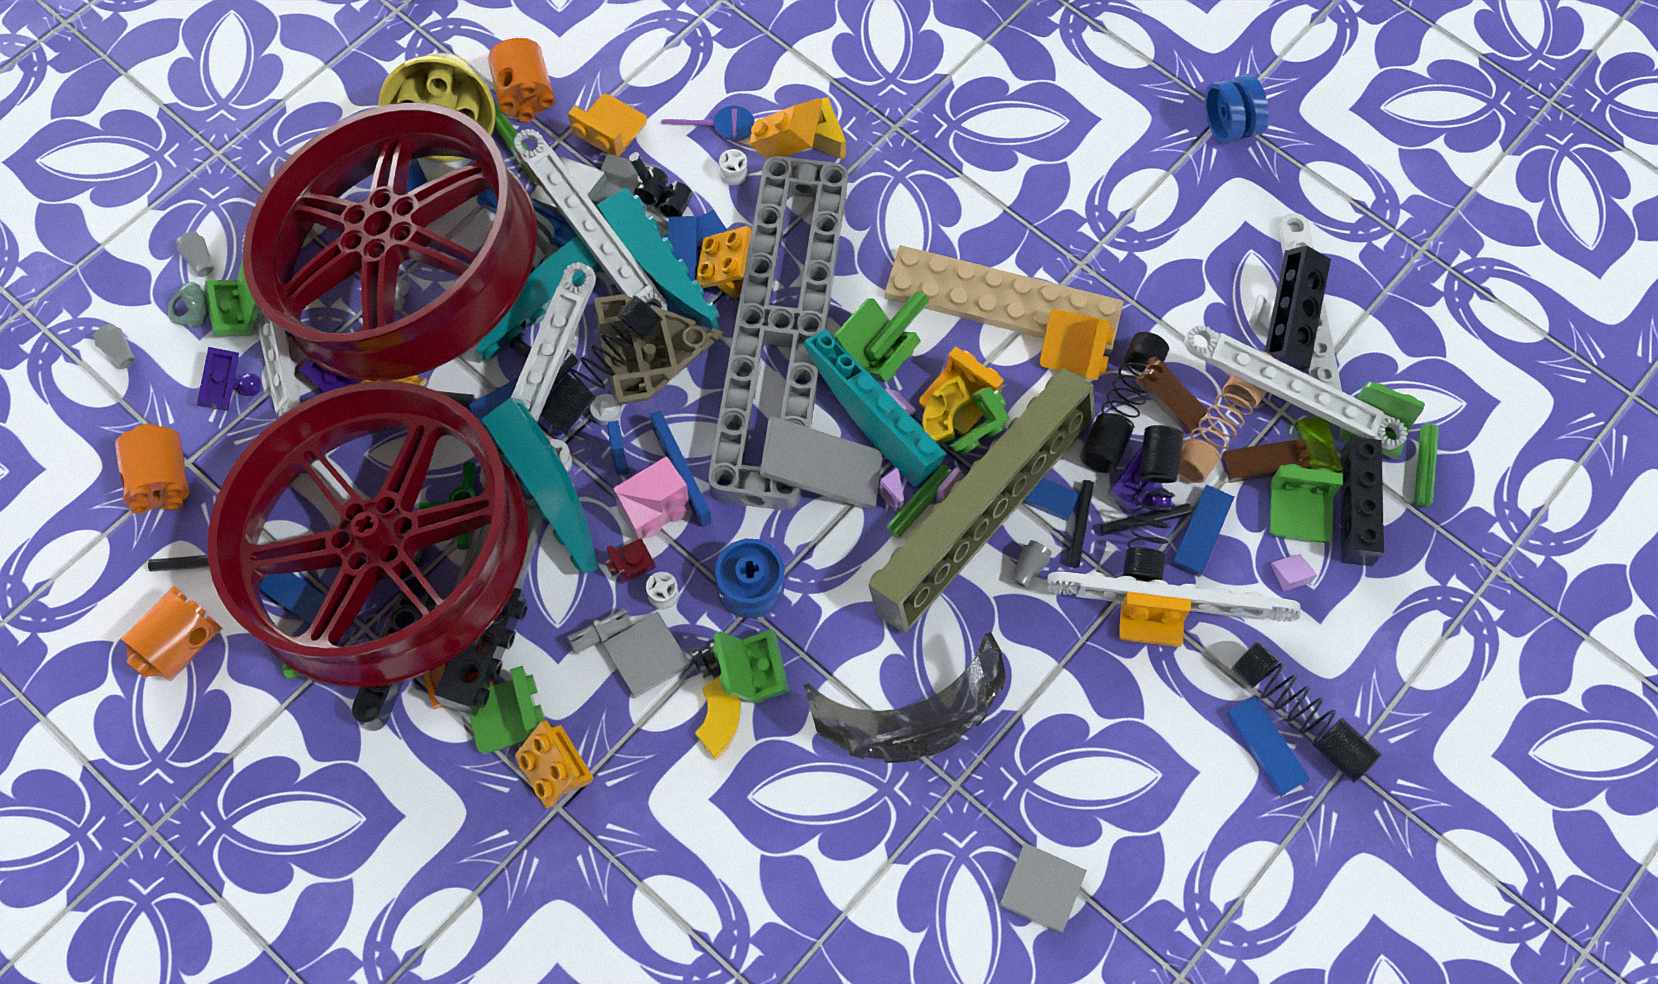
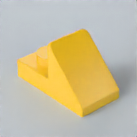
M822 98V106L812 148L839 159L845 158V137L829 98Z

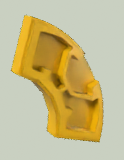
M961 375L942 384L932 394L924 410L922 428L937 444L954 439V418L962 409L971 405L972 399Z
M720 675L702 688V692L707 700L708 712L704 723L695 732L696 737L714 760L719 758L733 741L738 730L741 713L740 698L729 695L722 688Z

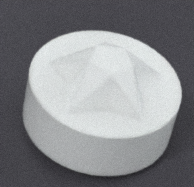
M610 394L597 396L590 406L593 420L600 425L607 426L608 422L617 421L621 416V407Z

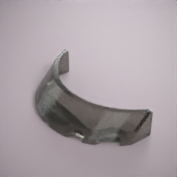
M989 632L984 635L982 643L969 666L952 684L933 697L908 707L884 711L856 709L829 699L817 691L810 683L803 685L815 729L825 740L827 738L835 745L847 750L850 755L860 759L869 757L884 759L885 763L915 761L922 756L938 754L960 742V737L974 725L978 727L988 716L987 710L993 703L999 689H1003L1006 673L1001 649L992 633Z

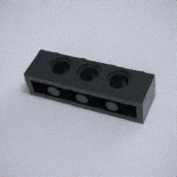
M1308 245L1285 250L1265 347L1267 354L1297 370L1309 369L1311 365L1331 258Z
M1351 437L1340 452V473L1343 474V485L1341 486V563L1373 566L1384 554L1382 440Z
M514 589L510 599L500 614L504 615V619L500 623L491 624L473 644L448 662L434 693L440 705L475 717L479 709H483L486 706L490 696L488 688L493 678L497 679L502 670V656L505 650H509L514 643L516 635L514 629L518 620L522 621L527 613L528 603L521 589ZM484 643L492 644L487 652H477L480 645ZM471 672L479 673L475 681L470 683L464 682L467 674Z

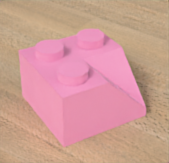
M667 456L613 488L619 514L637 540L655 536L662 526L671 521L677 522L681 520L690 510L687 484Z

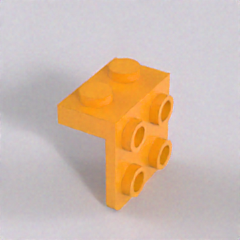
M606 93L602 94L587 112L576 106L568 112L572 134L605 153L620 156L647 124V116Z
M1059 309L1051 310L1040 356V365L1060 371L1065 368L1072 373L1085 375L1088 379L1098 380L1099 373L1105 374L1108 357L1103 356L1105 345L1112 344L1115 327H1110L1111 321L1109 319Z
M955 346L948 354L946 369L920 397L919 405L926 409L932 394L942 384L961 375L972 399L971 405L962 409L953 422L954 431L963 436L971 431L983 417L971 394L981 388L991 387L993 391L997 389L1001 393L1004 380L997 371L992 368H986L979 363L970 352L962 351Z

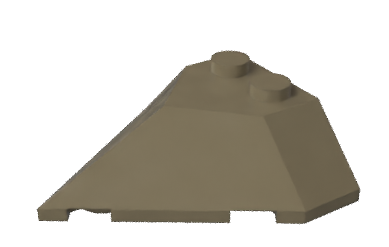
M624 294L594 298L600 348L617 359L619 357L604 342L601 333H606L629 347L611 325V321H616L632 330L617 316L632 298ZM654 305L650 307L662 317L663 321L647 337L646 341H642L614 324L636 349V353H632L605 337L626 362V365H622L602 353L604 361L616 374L614 376L607 374L610 391L616 403L623 405L649 400L723 335V331L715 328L709 330L698 326L694 320Z

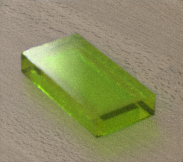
M1321 417L1297 420L1294 425L1298 438L1306 440L1308 445L1306 451H1310L1311 459L1309 460L1311 467L1309 469L1325 468L1334 473H1341L1342 467L1328 421Z

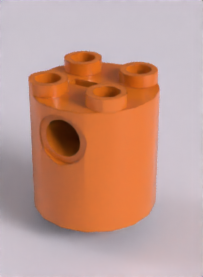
M516 37L506 39L496 44L490 50L487 59L499 108L506 115L517 117L521 122H529L534 119L535 115L555 104L542 49L536 41Z
M144 424L119 436L115 442L117 462L124 489L123 500L126 505L130 506V511L134 514H143L150 511V509L164 507L165 510H177L184 506L183 500L188 497L190 491L185 475L186 466L179 432L172 428Z
M174 586L120 638L127 646V660L125 662L145 679L148 676H163L171 682L223 629L211 617L207 616L204 619L203 616L206 611L192 599L186 603L185 601L188 598Z

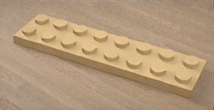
M899 245L884 299L905 304L916 291L923 292L929 299V303L924 309L1043 339L1045 338L1049 314L1053 309L1109 319L1111 321L1110 327H1115L1112 344L1105 345L1104 354L1111 355L1124 300Z

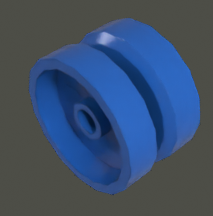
M1253 74L1234 77L1231 81L1222 80L1214 82L1207 87L1205 93L1206 117L1214 137L1219 142L1226 144L1237 141L1242 136L1248 138L1265 132L1269 119L1268 101L1260 81Z
M749 538L732 542L721 552L716 561L715 568L716 588L721 603L729 612L742 618H758L769 614L779 605L784 595L785 566L780 553L767 542Z

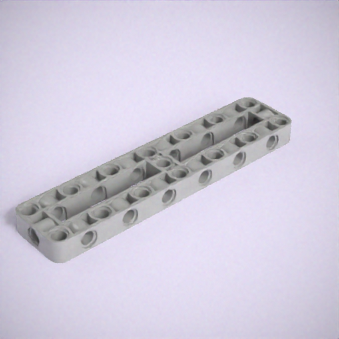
M773 156L764 163L708 474L710 493L719 502L785 511L795 508L800 501L801 488L760 476L761 467L742 465L743 454L747 452L752 423L753 399H756L761 369V349L765 345L791 348L780 419L811 428L820 372L803 343L806 339L825 330L827 327L848 186V171L841 164L785 156ZM793 195L815 198L798 308L769 305L770 296L773 297L778 269V249L782 245L786 222L787 199L793 197ZM758 271H764V272H766V273L758 274V273H756V272H758ZM820 278V279H823V280H822V281H815V280H813V279ZM749 321L758 322L754 325L747 324ZM777 325H785V326H787V327H785V328H777L776 326H777ZM808 328H812V329H815L816 331H814V332H807V331H805V330L808 329ZM741 372L749 374L746 377L737 376ZM799 380H805L808 383L805 385H800L796 382ZM731 425H737L741 427L736 431H731L727 429ZM723 479L731 481V483L727 486H721L717 484L720 480ZM787 487L790 488L792 492L788 494H782L778 492V490L780 488Z

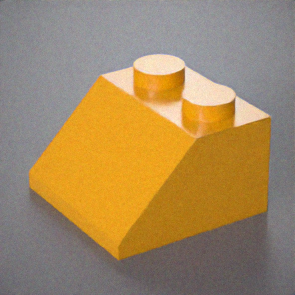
M817 98L800 103L754 121L749 145L766 159L773 156L788 157L811 148L822 100Z

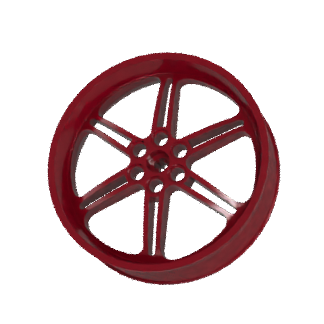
M400 103L386 105L352 115L323 130L293 153L278 169L261 193L250 216L243 245V270L251 296L258 307L272 322L289 332L297 347L319 367L349 379L361 381L365 379L370 381L397 380L433 370L457 358L479 343L506 316L522 292L532 270L538 241L537 219L531 198L524 185L506 167L503 156L495 141L475 120L461 112L435 104ZM430 156H455L476 161L471 165L435 178L406 193L410 160ZM374 174L370 195L365 201L355 203L339 198L357 183ZM488 189L495 191L498 203L497 212L489 235L479 253L469 251L455 242L425 229L435 220ZM315 224L343 233L313 257L292 278L298 253ZM427 246H428V247H431V248H433V249H436V250H438V251H440V252H443V253H445V254H447V255H450V256H452V257H454V258H456V259H459V260H461V261H463V262H466V263L470 264V266H466V265H464V264H462V263H460V262H458V261H455V260H453V259H451V258H449V257H447V256H445V255H443V254H440V253L435 252V251H433V250H431V249H428ZM412 259L460 277L442 295L427 306L393 323L397 276L401 263ZM362 269L361 300L363 324L357 332L328 333L311 328L301 322L300 316L306 306Z
M392 381L365 382L330 390L299 404L277 418L247 446L226 476L217 495L208 529V562L212 581L227 611L245 630L261 640L288 667L306 677L335 686L353 688L379 687L410 680L440 667L466 650L490 627L510 599L523 570L528 547L529 523L525 498L512 469L507 466L502 456L498 453L486 429L467 408L454 399L421 385ZM393 429L409 430L378 495L371 500L362 499L326 458V454L360 437ZM445 435L455 437L469 448L478 459L486 480V487L483 493L476 497L412 512L425 480L437 441ZM319 460L351 496V499L345 504H340L313 469L312 464L315 461ZM301 473L310 475L340 515V523L333 530L266 545H257L270 512L285 490ZM491 524L483 548L474 565L455 590L445 600H442L414 563V554L420 548L464 535ZM341 566L310 628L299 637H291L282 633L264 607L259 587L262 578L269 574L294 573ZM412 572L438 605L431 612L426 609L402 581ZM380 579H392L423 615L417 622L384 638L359 645L336 646Z

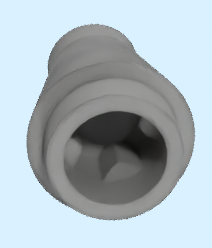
M192 231L181 235L177 239V251L192 266L198 276H207L214 271L203 236H199L197 232Z
M106 324L96 330L93 335L96 347L116 362L121 369L128 368L134 364L136 357L133 355L121 328L116 327L114 324Z
M1030 540L1028 545H1023L1011 580L1023 588H1028L1033 579L1051 561L1049 558L1052 553L1051 550L1034 540Z

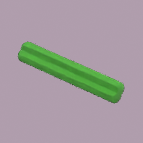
M916 291L866 348V353L872 360H880L926 307L929 299L925 293Z
M1429 423L1424 424L1420 429L1414 497L1415 505L1424 508L1430 507L1433 503L1439 435L1438 426Z
M941 465L888 523L887 531L895 538L901 537L936 498L938 487L950 475L952 470L946 465Z

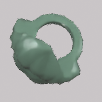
M194 282L183 284L179 292L173 296L168 306V315L174 323L181 325L187 323L191 328L201 326L209 314L205 291ZM182 297L189 310L183 316L177 317L174 307L176 302Z

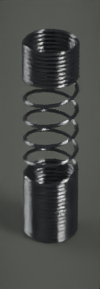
M633 295V298L617 314L632 330L616 321H611L614 330L629 347L612 336L601 333L604 342L619 359L598 346L590 345L591 350L610 372L591 360L580 357L581 362L600 384L577 370L570 369L573 377L566 374L564 379L550 392L551 395L547 397L540 415L562 433L567 434L596 399L576 374L597 387L605 389V384L586 362L610 376L616 375L595 349L616 362L626 365L625 360L605 337L628 351L636 353V349L614 324L642 341H646L647 337L663 321L658 313L636 295Z
M1147 331L1138 332L1134 335L1124 357L1125 364L1119 367V376L1114 379L1112 383L1113 389L1107 394L1108 401L1102 404V413L1097 415L1080 452L1081 461L1089 468L1101 473H1112L1116 470L1135 428L1133 422L1124 416L1130 418L1140 417V412L1134 405L1146 403L1144 396L1140 394L1146 392L1129 385L1123 378L1136 379V376H1140L1128 365L1143 373L1148 365L1146 362L1149 358L1157 357L1160 361H1165L1170 348L1161 336ZM1126 366L1135 376H1121L1122 368ZM1121 379L1131 389L1116 388V381ZM1117 390L1133 392L1143 399V403L1130 401ZM1115 391L1126 402L1110 401V394ZM1112 403L1128 405L1135 409L1138 414H1126L1118 410ZM1110 404L1114 410L1122 415L1104 413V407Z
M1152 425L1144 429L1138 476L1141 478L1136 481L1137 486L1143 492L1134 496V500L1142 507L1132 511V516L1139 522L1129 527L1131 533L1138 538L1131 539L1127 543L1129 548L1126 549L1123 576L1134 577L1136 581L1163 580L1166 563V554L1153 548L1130 546L1131 542L1139 540L1159 544L1168 543L1166 539L1143 537L1133 531V527L1144 524L1157 528L1167 529L1171 527L1167 523L1144 521L1135 516V512L1142 509L1161 513L1173 512L1171 508L1147 506L1137 500L1139 495L1148 493L1165 498L1175 497V494L1172 492L1147 490L1140 485V481L1143 479L1154 483H1174L1178 481L1184 433L1177 428L1164 425Z
M1260 641L1254 643L1232 666L1231 671H1234L1238 677H1241L1248 686L1254 688L1259 682L1278 669L1261 694L1262 699L1267 698L1291 680L1275 703L1274 710L1281 709L1304 692L1289 713L1286 722L1293 721L1318 702L1300 728L1299 734L1306 733L1331 714L1328 721L1313 740L1312 746L1317 748L1319 752H1322V755L1327 757L1334 766H1337V769L1342 771L1347 778H1350L1352 783L1358 781L1378 761L1382 753H1379V750L1374 748L1367 739H1364V736L1359 734L1344 718L1339 719L1318 740L1334 718L1336 710L1327 712L1304 729L1319 709L1323 698L1316 699L1291 718L1308 694L1310 686L1302 688L1279 705L1297 678V675L1293 674L1265 695L1268 688L1283 669L1284 663L1278 664L1279 659L1270 650H1267Z

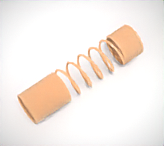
M1260 351V352H1262V353H1264V354H1266V355L1272 357L1271 355L1267 354L1266 352ZM1231 375L1222 389L1223 394L1216 396L1214 400L1215 405L1210 406L1206 411L1207 416L1201 418L1198 422L1199 428L1193 429L1190 434L1191 438L1184 441L1178 471L1179 475L1193 483L1204 482L1221 458L1219 451L1215 447L1220 449H1227L1229 447L1228 441L1224 436L1229 438L1237 436L1236 430L1232 425L1244 426L1245 421L1241 414L1251 415L1253 413L1252 409L1258 406L1267 391ZM1223 396L1230 407L1217 405L1218 399ZM1226 396L1236 405L1250 409V412L1245 413L1238 410L1227 400ZM1216 407L1217 412L1223 419L1209 416L1210 410ZM1218 407L1234 412L1241 418L1242 423L1237 424L1230 421L1220 412ZM1210 418L1227 424L1234 431V435H1228L1220 431L1211 422ZM1208 419L1216 431L1209 428H1201L1202 421ZM1200 430L1202 436L1209 443L1193 439L1194 432ZM1202 430L1218 435L1225 441L1226 446L1222 447L1213 443Z

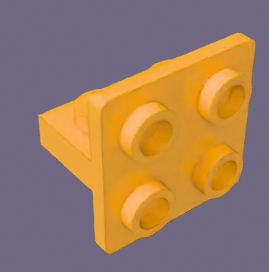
M749 226L718 233L703 239L696 280L702 289L716 285L731 298H740L752 232Z
M1127 592L1120 607L1119 639L1181 647L1183 644L1184 621L1191 612V599Z
M547 720L538 724L515 754L520 769L527 776L534 788L535 794L542 801L546 809L553 807L563 794L587 786L594 779L562 725L551 727Z

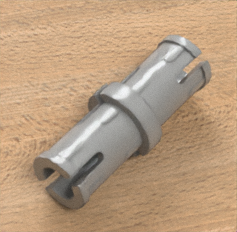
M623 608L621 611L601 621L598 619L593 620L592 625L572 635H568L567 638L574 653L577 655L579 652L599 642L607 641L609 637L633 626L629 615H627L626 609Z

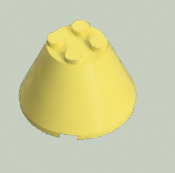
M432 53L414 58L392 70L382 85L378 102L379 107L400 103L435 104L465 114L482 126L490 136L493 132L496 110L491 92L463 58L448 53ZM455 156L422 157L423 159L438 162L464 159L463 157Z

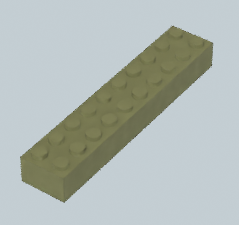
M1065 368L1056 377L1052 376L1048 380L1045 389L1038 397L1035 396L1029 401L1026 410L1019 418L1016 417L1010 422L1007 431L1001 438H997L991 443L988 452L983 458L976 460L964 479L953 485L946 499L933 507L927 520L922 525L914 528L909 540L902 547L895 549L890 557V561L872 575L868 586L876 614L904 634L913 627L1095 420L1093 384Z

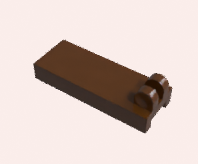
M1157 357L1149 358L1146 362L1148 364L1147 367L1134 381L1186 434H1190L1193 429L1199 426L1198 422L1206 415L1207 409L1175 377L1163 361H1160Z
M1297 439L1224 451L1222 459L1229 483L1274 476L1281 465L1296 464L1302 468L1309 469L1311 467L1309 461L1311 454L1310 451H1306L1308 447L1306 440Z

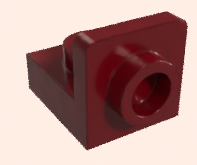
M642 538L617 550H614L612 545L606 548L609 558L604 560L611 576L618 575L622 584L656 568Z

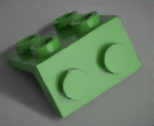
M242 260L236 280L205 281L204 290L213 336H250L254 324H258L259 307L247 286Z
M867 298L836 332L835 340L876 381L887 382L896 374L899 366L914 353V349L921 340L916 332L904 331L880 360H872L866 353V348L890 320L875 299Z
M1367 382L1356 397V399L1383 411L1384 414L1396 420L1399 419L1400 423H1404V428H1407L1406 433H1408V430L1425 407V403L1416 397L1388 389L1380 383ZM1385 427L1384 432H1386L1385 436H1388L1387 439L1390 438L1395 441V431ZM1343 428L1339 438L1346 441L1351 437L1362 438ZM1404 443L1393 450L1382 448V454L1397 460L1401 455Z
M991 387L981 388L971 394L986 421L947 445L950 451H959V453L964 452L965 454L980 444L978 439L982 436L986 437L989 435L992 437L1006 428L1004 422L1009 420L1010 417L1003 408L1006 402L997 389L993 391Z
M1296 464L1281 465L1271 480L1270 534L1275 537L1329 543L1333 536V497L1343 485V474L1334 473L1325 468L1312 470L1302 468Z
M769 629L743 640L722 631L714 633L715 643L713 644V651L719 661L722 673L720 674V683L729 695L757 704L790 692L775 631Z
M523 666L510 669L513 680L489 686L490 696L486 706L483 709H479L476 717L469 714L477 749L481 754H488L524 743L538 724L545 721L541 704L535 705L533 694L538 693L533 674L527 675Z

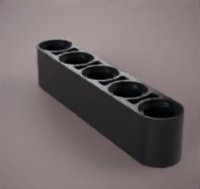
M416 576L405 582L414 595L419 591H426ZM402 590L381 638L402 630L401 625L406 620L414 619L415 623L423 617L422 613ZM426 591L425 596L419 600L431 612L434 610L436 603ZM404 681L386 685L382 688H359L352 705V714L364 729L377 731L386 725ZM371 707H377V712L374 716L364 718L366 710Z

